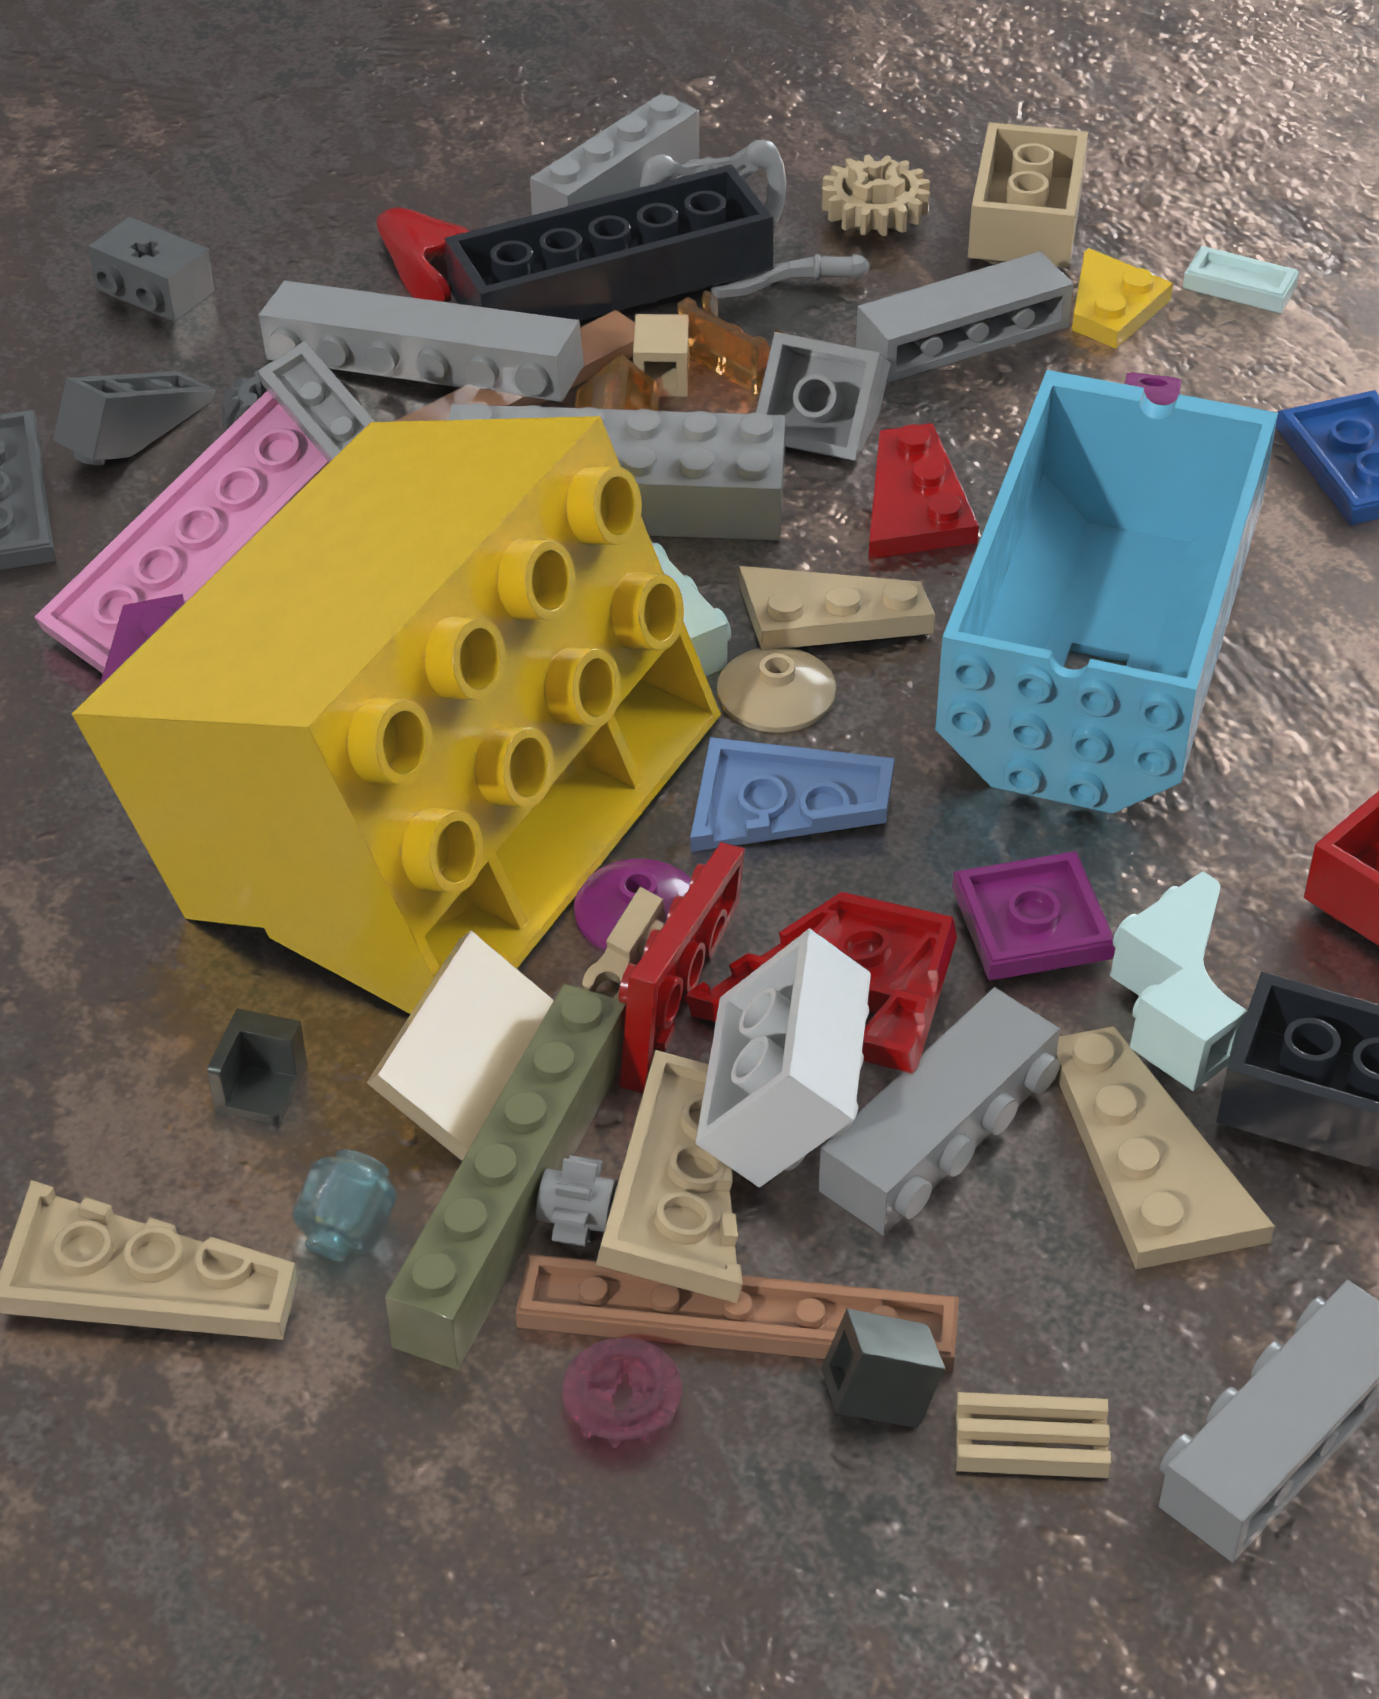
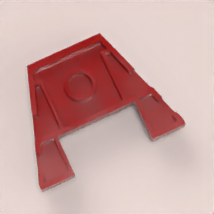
M841 891L780 931V944L762 956L746 953L729 965L731 976L711 989L708 984L702 982L691 989L686 995L691 1016L716 1022L720 997L810 928L871 973L867 1004L869 1012L876 1014L864 1029L863 1061L913 1074L918 1068L957 940L954 918L944 914Z

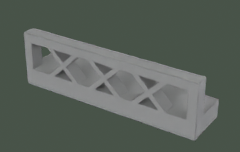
M305 341L257 371L263 386L328 462L339 454L370 422H375Z

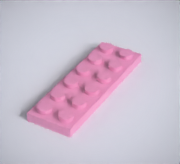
M266 391L35 616L36 621L44 632L103 673L123 605L177 594H183L184 602L186 603L329 462L273 396Z

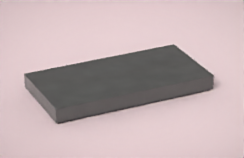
M34 410L0 414V570L56 562Z

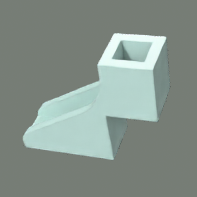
M1204 871L1180 887L1173 886L1169 888L1160 900L1138 915L1131 914L1122 921L1113 937V946L1116 949L1110 977L1139 995L1132 1011L1135 1024L1129 1048L1192 1091L1228 1066L1247 1013L1245 1008L1231 1000L1213 983L1204 966L1203 958L1220 892L1219 882Z

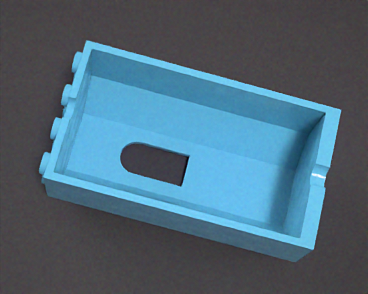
M1046 370L942 637L935 730L991 787L1113 814L1182 782L1262 507L1278 416L1277 412L1180 394L1174 403L1162 406L1148 400L1142 387ZM1070 651L1127 663L1126 666L1090 659L1089 663L1081 669L1072 670L1065 668Z

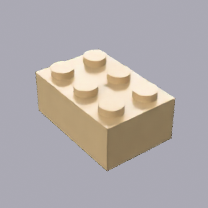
M988 122L971 207L968 258L983 259L990 263H1002L1041 251L1056 267L1070 268L1083 186L1088 131Z

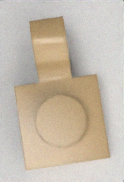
M642 887L638 889L607 938L606 951L598 962L594 963L586 971L583 978V989L596 992L597 987L606 980L616 981L620 985L627 966L630 963L635 965L639 963L643 957L645 945L653 929L661 930L666 923L664 903L661 897ZM618 991V992L615 994L614 998L619 1000V998H618L619 991Z

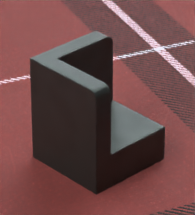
M239 1008L236 1009L207 1069L215 1113L271 1125L281 1123L308 1065L301 1021Z
M848 1308L845 1310L821 1367L837 1414L908 1427H917L921 1424L946 1369L927 1325Z

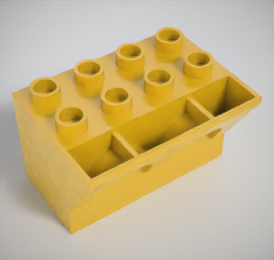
M601 416L370 422L72 713L185 919L264 928L272 940L409 1014L412 1013L458 940L470 931L476 934L516 969L521 965L574 899L585 881L598 869L721 715L683 621L684 603L679 586L673 578L663 572L641 517L642 502L638 484L634 476L627 469L621 467Z

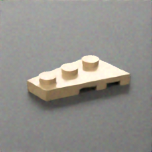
M739 566L738 585L761 651L934 634L935 613L920 581Z

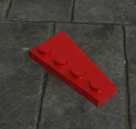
M720 842L706 864L698 863L692 874L689 889L684 897L677 895L673 899L667 921L662 929H653L645 945L643 957L637 965L630 963L627 966L620 983L618 995L619 1002L626 1004L620 1076L621 1088L643 1094L652 1064L653 1049L666 1052L675 1034V1023L673 1021L678 1012L680 1001L688 1003L686 995L698 985L704 959L712 958L738 906L745 848Z

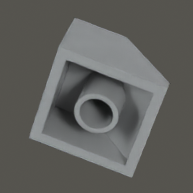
M775 332L756 413L786 415L785 447L857 462L879 416L891 363L880 352Z

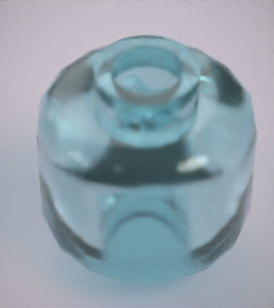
M340 1149L336 1152L335 1157H323L312 1164L292 1211L294 1224L308 1236L305 1246L310 1251L323 1258L342 1262L345 1260L347 1253L365 1254L378 1246L397 1198L395 1187L387 1179L389 1170L386 1166L368 1155L348 1149Z

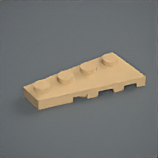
M655 1050L596 1265L737 1303L743 1282L741 1264H737L735 1250L738 1231L736 1214H732L730 1189L733 1182L732 1170L695 1144L709 1064Z

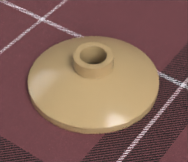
M761 648L740 654L723 668L717 681V697L724 712L737 723L761 732L786 733L812 726L829 713L836 698V681L826 664L807 652L794 648L762 651Z

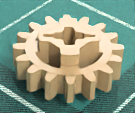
M870 155L864 156V162L848 158L845 160V168L833 165L831 167V175L823 177L821 208L822 211H828V220L830 222L842 220V229L845 231L854 227L860 230V235L868 234L870 229H877L881 236H887L888 229H896L903 233L906 232L907 222L919 225L921 223V215L928 214L930 180L923 179V170L921 168L909 170V161L906 160L898 163L892 160L891 156L887 155L881 161H874Z

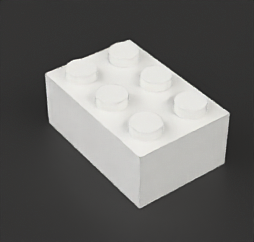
M809 928L721 996L695 1144L760 1188L782 1171H790L797 1167L806 1154L830 1137L836 1138L845 1133L852 1125L858 1112L856 1100L859 1073L864 1060L862 1047L865 1021L869 1013L867 1003L871 973Z

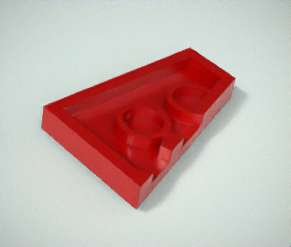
M933 423L909 424L900 428L880 430L868 559L978 543L979 524Z

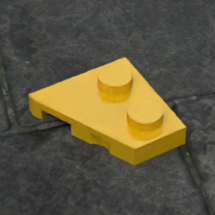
M1088 248L1084 251L1072 330L1117 349L1171 300L1173 282L1153 275L1146 269L1136 268Z

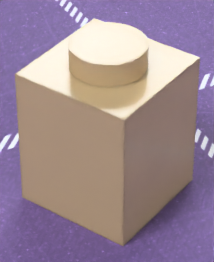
M635 314L633 347L634 396L687 397L689 315Z

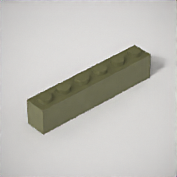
M563 984L385 1295L392 1348L459 1370L538 1223L536 1217L537 1199L544 1171L546 1168L562 1171L564 1158L568 1159L569 1155H575L621 1069L626 1004L619 1002L615 998Z

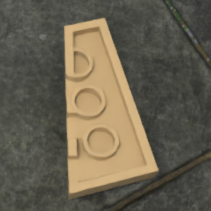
M1114 1026L1059 1036L1056 1058L1060 1061V1067L1056 1078L1136 1270L1271 1243L1274 1224L1138 1055L1129 1048V1044Z
M31 1180L0 1271V1314L283 1340L298 1278L294 1262L214 1237H209L204 1242L177 1234L176 1226L151 1217L144 1224L113 1214L112 1206L87 1197H84L81 1203L56 1196L54 1187Z

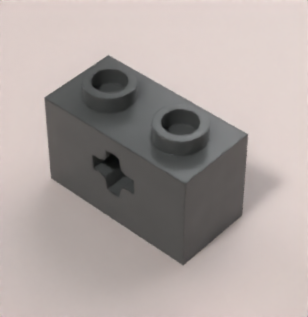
M132 217L126 218L88 246L93 278L97 290L173 322L177 321L214 292L208 248Z

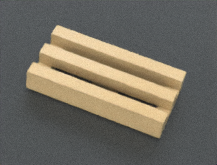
M957 1392L956 1471L1109 1478L1111 1451L1108 1448L1110 1440L1109 1425H1107L1108 1399ZM972 1440L1016 1442L1017 1446L972 1444ZM1046 1443L1091 1445L1092 1450L1045 1447Z

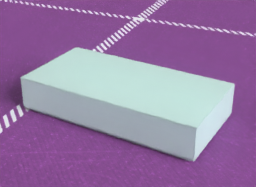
M1201 246L1184 274L1183 288L1282 314L1297 287L1299 271Z

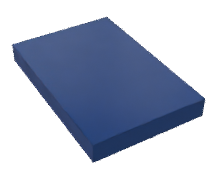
M1376 390L1277 411L1276 429L1350 525L1379 519V394Z

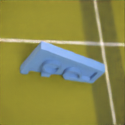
M710 737L690 836L691 852L715 849L720 842L735 846L886 823L894 777L895 758Z

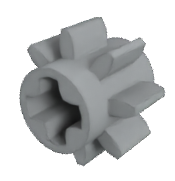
M569 1155L568 1159L564 1158L562 1171L546 1168L538 1193L536 1217L537 1221L554 1224L552 1241L585 1247L587 1242H591L593 1231L605 1232L618 1181L600 1177L602 1160Z

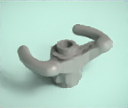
M755 140L736 154L725 158L713 159L707 156L697 160L690 159L685 164H680L664 154L653 156L643 165L640 187L678 178L679 174L683 177L730 164L736 168L745 180L759 168H763L767 172L768 180L767 198L764 206L772 214L773 225H775L780 218L785 203L787 182L784 163L777 147L767 140Z

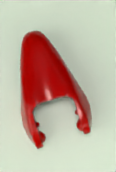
M395 207L383 211L377 217V230L391 254L401 281L408 292L414 298L450 302L451 288L429 262L432 261L433 257L439 258L446 254L444 238L466 233L469 230L463 226L406 208Z

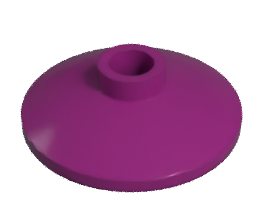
M627 859L613 862L596 870L577 892L574 902L576 924L589 942L599 949L606 951L607 938L640 887L663 899L667 921L673 899L677 895L684 897L689 889L691 878L677 867L662 861Z

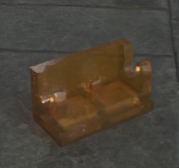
M708 291L703 292L702 310L697 307L696 301L689 297L679 302L678 315H689V357L754 394L761 392L771 350L767 340L761 336L755 338L744 332L741 327L733 323L729 324L718 318L717 297ZM775 329V330H774V333H775V332L784 333V332L780 331L779 329Z

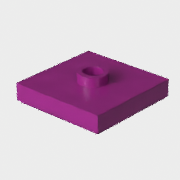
M1077 851L953 872L952 889L989 981L1114 958L1116 948L1113 946V933Z

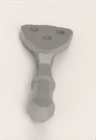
M815 254L814 257L773 264L772 270L709 287L713 297L727 298L748 295L789 277H814V279H820V277H852V280H856L865 276L869 270V264L863 256L852 254V257L820 256V254Z

